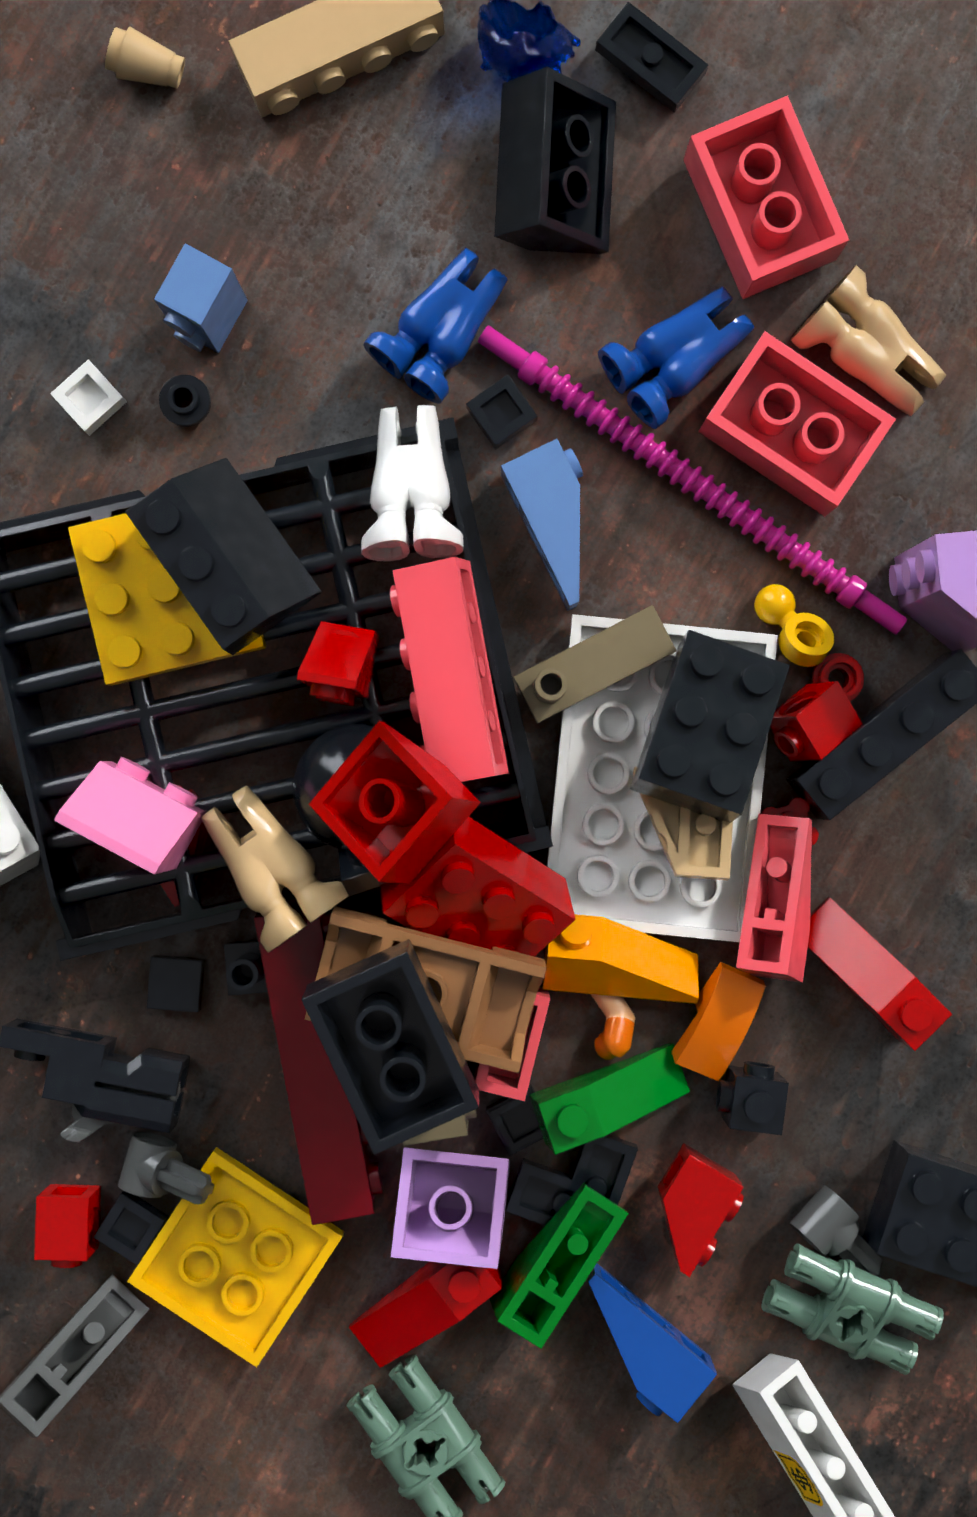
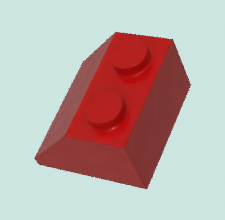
M378 721L309 805L379 882L410 884L481 802L443 763L385 722Z

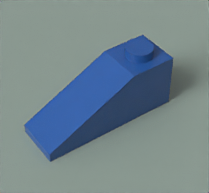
M597 1263L588 1276V1282L638 1391L636 1393L638 1400L656 1416H661L664 1412L678 1423L717 1375L711 1356Z

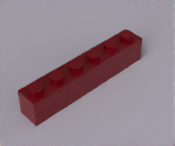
M297 902L289 905L302 916L307 926L269 953L260 942L261 932L265 924L264 917L261 913L257 912L254 921L312 1225L374 1214L375 1195L383 1194V1184L379 1163L369 1164L366 1145H369L319 1036L312 1022L304 1020L306 1009L301 999L307 985L316 980L332 911L326 912L310 923Z

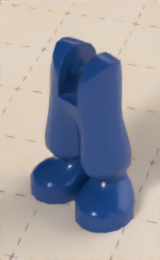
M467 248L459 253L434 282L407 306L398 321L399 332L397 335L392 336L385 332H373L363 344L370 356L389 374L400 379L405 373V382L410 389L421 397L440 404L449 393L448 381L444 377V373L447 369L457 366L464 359L479 327L508 281L504 274L494 268L483 278L474 291L466 287L465 283L472 275L479 260V257ZM428 345L429 350L425 356L413 363L408 369L415 354L423 346Z
M724 286L709 293L679 313L648 328L637 338L635 348L632 351L615 342H609L598 351V358L603 370L614 388L621 394L631 388L650 370L660 369L659 374L651 381L639 384L627 395V402L631 410L649 427L657 429L664 424L669 415L667 400L682 397L691 392L722 358L754 330L753 323L745 314L728 323L720 331L711 321L733 299Z

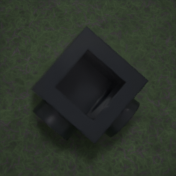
M745 1061L744 1067L728 1066L725 1081L720 1080L718 1084L716 1111L721 1112V1117L730 1129L782 1136L789 1083L778 1072H775V1066L770 1064Z

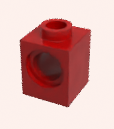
M831 681L806 684L775 710L770 728L774 733L777 747L788 756L790 761L822 760L863 723L839 682Z
M50 1184L36 1197L34 1260H51V1266L56 1268L78 1267L83 1264V1261H88L99 1248V1241L93 1237L100 1227L101 1185Z

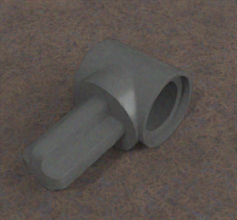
M150 1132L132 1133L118 1181L120 1189L130 1194L147 1198H159L170 1192L197 1205L205 1203L208 1195L212 1194L214 1190V1184L211 1182L209 1174L183 1163L182 1155L176 1151L177 1143L174 1140Z
M823 1185L789 1222L791 1227L822 1256L837 1255L843 1260L850 1259L855 1263L856 1267L876 1276L881 1272L882 1257L876 1254L871 1246L858 1234L859 1223L857 1220L859 1216L841 1197L826 1185Z

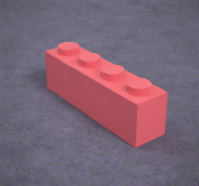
M450 557L392 570L395 585H392L390 588V600L394 613L397 617H401L405 638L400 640V654L404 667L408 671L411 670L414 692L410 693L409 702L414 721L417 724H421L424 745H421L420 748L443 763L461 782L509 774L470 561L458 557Z

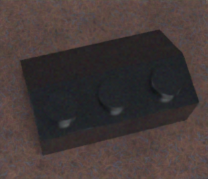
M548 66L502 83L494 237L530 251L604 254L609 252L616 101Z
M227 458L171 478L125 511L224 651L232 655L242 650L322 593Z

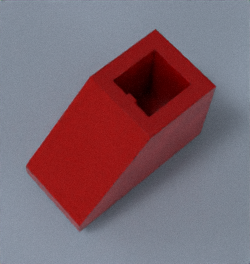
M683 1143L657 1187L675 1259L680 1271L690 1277L697 1264L703 1267L711 1258L717 1244V1239L714 1236L723 1221H732L738 1213L744 1199V1195L741 1194L744 1186L736 1174Z

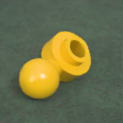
M779 584L765 586L755 598V612L763 622L770 625H780L782 628L778 637V645L782 654L789 661L799 666L813 667L820 664L834 644V634L831 627L826 621L814 614H797L795 612L796 603L794 595L787 587Z

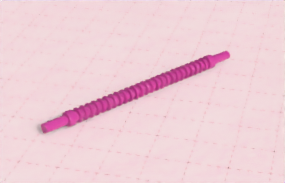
M490 325L484 329L478 339V343L518 370V378L529 386H532L534 383L538 384V391L541 394L549 391L552 402L560 399L563 402V410L571 407L575 410V418L586 417V425L588 427H591L593 424L599 427V435H603L605 432L609 433L612 444L618 440L623 444V452L629 449L635 452V460H639L642 457L647 461L646 468L650 469L652 466H655L659 469L657 473L659 477L665 474L671 477L670 485H675L677 482L683 486L681 489L683 494L688 491L695 494L694 502H698L700 499L706 502V510L715 508L719 511L717 514L719 519L724 516L730 519V527H734L736 524L742 527V535L751 533L754 536L753 543L757 544L762 541L766 544V552H770L772 549L777 551V560L781 561L787 558L790 561V569H794L796 566L802 569V577L811 575L814 578L813 585L824 584L826 586L824 592L826 594H830L832 591L836 593V601L848 609L853 606L894 635L905 625L908 618L866 590L867 583L856 575H852L850 578L846 576L845 567H841L839 570L833 567V559L824 561L821 558L822 551L818 550L813 553L809 550V542H805L803 545L798 543V534L794 533L788 536L785 533V525H781L779 528L773 525V517H769L766 520L761 516V508L755 511L749 508V500H745L743 503L738 501V492L727 493L725 491V483H721L719 486L713 483L714 475H709L706 478L701 474V466H698L696 469L689 466V458H685L682 461L677 457L678 450L674 449L672 452H669L665 449V441L659 444L653 441L654 433H649L647 436L641 432L643 428L641 424H638L636 427L629 424L631 418L629 416H625L623 419L618 416V408L607 409L605 407L607 404L605 399L597 402L594 399V391H589L586 394L582 391L583 384L581 382H578L576 385L571 384L570 374H566L563 377L558 374L559 367L555 365L549 368L547 366V358L537 351L529 354Z

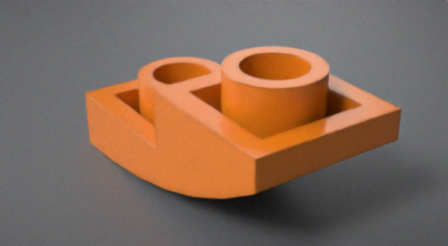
M720 962L699 993L698 1003L695 1004L698 1013L671 1051L675 1064L719 1082L741 1046L755 1017L766 987L764 980Z

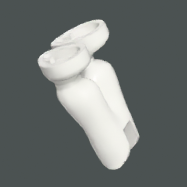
M433 405L417 406L416 433L418 444L401 445L402 431L397 406L382 408L380 411L376 465L370 494V504L377 513L378 519L367 530L361 540V554L368 559L395 561L408 556L410 553L409 535L405 517L406 511L411 507L415 509L413 546L418 554L428 558L442 559L454 557L463 552L464 545L461 531L443 517V511L448 508L450 503V488L443 462L436 407Z

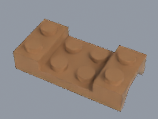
M337 906L334 907L315 981L410 939L465 1060L519 1073L529 1020L536 994L544 979L547 968L544 959L492 946V949H487L388 924L387 919ZM306 1011V1015H305V1019H304V1020L311 1021V1019H310V1017H309V1015H308V1013H307V1011Z

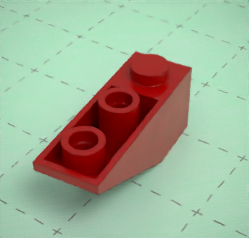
M321 621L298 670L297 680L311 687L309 695L316 696V698L322 699L321 701L354 706L355 697L368 699L379 635L374 630Z

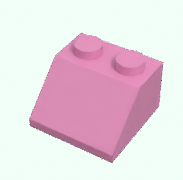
M121 757L117 764L112 761H100L62 806L54 821L155 875L177 869L202 822L201 817L206 811L194 805L198 799L196 795L170 782L166 789L146 780L150 774L149 770L127 758Z

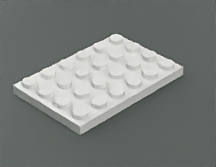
M573 614L571 617L568 648L624 619ZM663 623L676 649L687 631L692 630L768 658L776 659L778 635ZM673 653L562 711L550 828L553 847L548 848L547 867L566 878L574 914L604 917L642 933L740 942L758 815L761 813L768 735L743 813L733 821L730 879L726 881L675 877L639 792L630 789L633 780V770L638 765L675 655Z

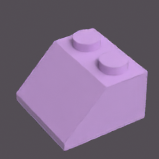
M404 1148L391 1257L498 1269L510 1168L509 1159Z

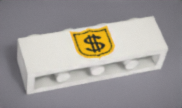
M770 1353L732 1384L813 1517H895L799 1360Z

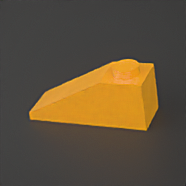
M574 914L576 920L545 947L544 960L547 968L542 990L698 1003V954L607 918Z

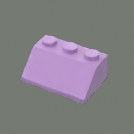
M977 530L935 534L894 557L895 565H891L889 569V586L892 595L898 596L899 608L951 651L962 649L964 652L977 649Z

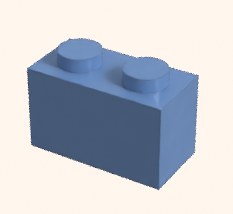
M186 243L154 298L165 315L163 322L175 330L173 336L196 351L201 352L203 346H206L217 353L220 352L248 301L232 268Z

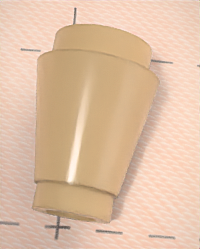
M131 26L128 27L127 31L118 27L114 28L106 53L105 68L107 70L116 72L117 79L166 87L170 86L178 89L185 67V57L176 55L175 52Z

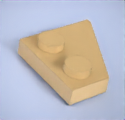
M634 767L633 777H634V774H635V771H636V768H637V767ZM639 793L675 877L726 881L730 879L733 821L729 823L722 820L721 822L714 817L705 814L701 815L690 809Z

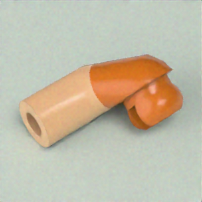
M591 994L606 1016L604 1030L594 1040L595 1051L605 1060H611L615 1057L621 1058L631 1048L635 1015L623 997Z

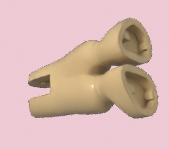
M857 265L840 280L825 298L824 303L812 313L790 339L799 349H809L820 343L828 344L831 347V359L840 369L866 384L908 416H912L923 405L924 400L920 393L900 376L898 372L903 368L919 383L931 389H936L946 377V373L911 337L893 310L885 302L869 297L866 274ZM839 312L851 316L855 321L856 328L846 323Z
M246 785L233 793L232 798L241 811L242 816L253 828L251 832L240 839L231 823L227 821L216 807L206 812L201 819L226 862L246 906L255 912L261 913L264 917L265 924L261 932L260 942L269 953L307 926L302 916L283 897L282 890L284 887L288 888L295 896L302 912L310 923L345 900L349 895L342 882H321L317 880L314 875L315 863L313 858L280 825L256 794Z

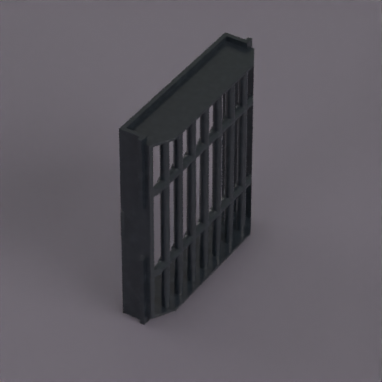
M454 418L439 420L442 456L455 522H451V524L461 531L464 545L463 558L470 561L494 695L503 726L501 733L504 749L509 751L515 780L469 790L481 802L474 811L520 800L527 832L502 838L525 853L553 847L549 826L545 820L464 472ZM416 426L401 429V445L418 444ZM378 435L279 457L276 459L274 467L239 475L253 495L304 483H312L315 500L265 512L278 530L320 520L327 551L298 559L310 576L332 572L339 603L292 613L263 634L265 641L317 630L321 621L334 624L344 623L345 626L367 629L366 618L394 612L390 600V591L359 597L353 568L376 562V560L368 559L361 554V543L351 546L347 545L341 519L342 515L372 508L370 504L371 487L336 495L332 477L374 468L376 465ZM140 490L0 522V679L50 899L65 935L64 938L56 940L60 961L235 921L240 918L243 908L247 906L243 899L239 898L202 907L195 877L228 868L218 849L191 855L187 848L177 869L155 875L141 867L80 881L73 849L97 843L59 824L54 819L63 806L62 797L71 796L93 769L57 777L50 746L139 726L145 757L132 759L131 761L149 770L150 774L147 778L150 777L152 783L166 789L169 782L173 783L172 773L174 771L317 739L327 731L344 725L366 724L375 726L378 721L389 725L390 721L412 716L409 702L410 695L384 701L377 675V670L403 664L400 654V643L377 648L368 699L361 698L363 706L166 751L160 726L161 720L306 687L308 685L297 680L300 668L298 666L154 700L149 677L129 681L134 705L45 725L38 694L102 680L104 676L99 658L33 674L26 645L27 642L83 630L92 626L87 607L21 622L14 591L79 576L75 555L9 570L6 553L70 538L68 527L125 514L127 509L146 497ZM412 531L408 532L410 550L409 554L416 552L413 546ZM294 777L259 784L249 788L264 805L294 798ZM237 790L199 798L194 804L206 812L216 807L223 815L240 811L232 798V794ZM307 828L288 832L305 850L327 845L317 839ZM341 875L319 880L321 882H342ZM174 881L181 912L92 932L85 901ZM283 888L282 895L286 901L296 899L288 888Z

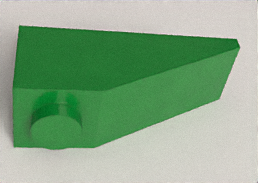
M674 1043L665 1044L529 1094L545 1144L555 1155L602 1138L689 1093L690 1090L682 1067L675 1064L671 1051L675 1047Z
M583 1183L518 1255L502 1280V1289L490 1298L497 1322L542 1349L629 1213Z

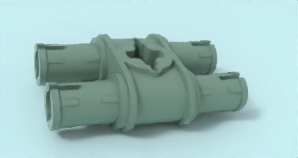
M798 1243L793 1246V1251L791 1250L788 1255L784 1273L786 1276L809 1284L822 1292L820 1295L817 1294L812 1297L781 1283L779 1280L773 1279L770 1282V1286L768 1285L761 1305L764 1312L779 1318L781 1317L801 1327L802 1332L812 1341L820 1339L848 1352V1356L854 1360H862L867 1357L885 1364L903 1375L909 1374L910 1368L913 1369L918 1356V1344L888 1332L882 1327L891 1322L931 1341L935 1338V1333H939L944 1318L942 1308L903 1292L902 1287L896 1280L892 1278L884 1280L856 1267L855 1263L850 1259L834 1261Z
M411 1354L405 1358L407 1365L404 1366L400 1361L390 1371L389 1377L392 1381H395L414 1408L413 1414L404 1420L397 1421L376 1392L373 1384L363 1388L365 1393L363 1397L360 1392H357L346 1406L349 1411H352L371 1438L370 1447L373 1457L375 1459L380 1458L399 1485L398 1492L402 1497H406L407 1500L414 1499L425 1517H462L463 1511L455 1504L438 1479L439 1475L448 1469L456 1468L476 1496L475 1498L479 1504H485L490 1501V1497L487 1494L489 1490L496 1497L502 1491L506 1482L502 1476H499L480 1449L482 1443L480 1440L481 1435L477 1430H472L453 1404L454 1397L452 1394L446 1392L445 1389L439 1390L418 1361L419 1359L416 1354ZM422 1438L427 1444L435 1440V1448L430 1450L425 1444L417 1448V1440Z

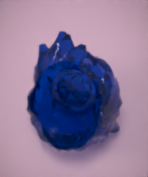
M489 0L488 5L483 4L478 9V43L483 59L481 68L483 71L494 69L504 81L513 80L547 66L562 74L560 63L566 62L567 58L575 57L573 47H579L581 44V40L573 35L562 23L558 22L551 7L542 1H539L534 8L527 9L516 1Z

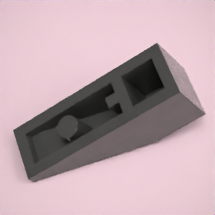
M113 1274L110 1275L0 1395V1408L31 1438H37L148 1312L149 1308Z

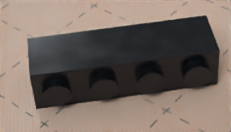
M962 649L942 654L861 719L863 724L822 760H809L790 775L786 781L800 798L808 802L810 811L817 819L831 820L977 704V667Z

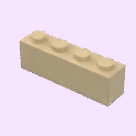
M316 0L228 41L237 66L262 118L271 113L274 115L285 114L293 110L300 100L317 92L320 94L331 93L339 89L346 79L363 71L367 73L377 72L389 65L392 58L409 50L420 52L428 49L437 42L440 36L445 35L444 15L439 0Z

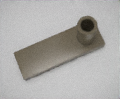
M651 605L513 678L538 724L675 653L677 650L654 606Z

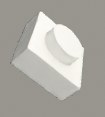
M89 359L50 393L89 436L127 403Z

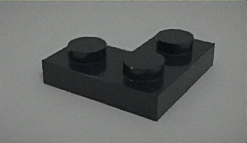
M610 1134L585 1143L581 1146L571 1175L523 1158L506 1203V1212L546 1225L583 1183L618 1205L638 1151L637 1144Z

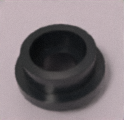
M178 375L168 380L162 387L159 395V405L163 415L171 423L180 427H191L201 423L207 417L211 408V395L206 385L200 379L191 375ZM182 392H190L193 395L192 403L185 408L176 406L177 396Z

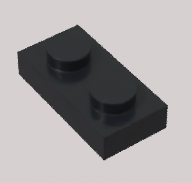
M627 2L596 41V52L674 113L705 76L708 69V64L630 2Z

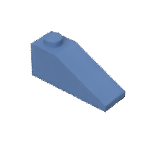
M555 439L501 465V477L566 610L569 611L577 607L579 603L580 484L578 478L583 477V471L573 450L569 448L563 451L558 439Z

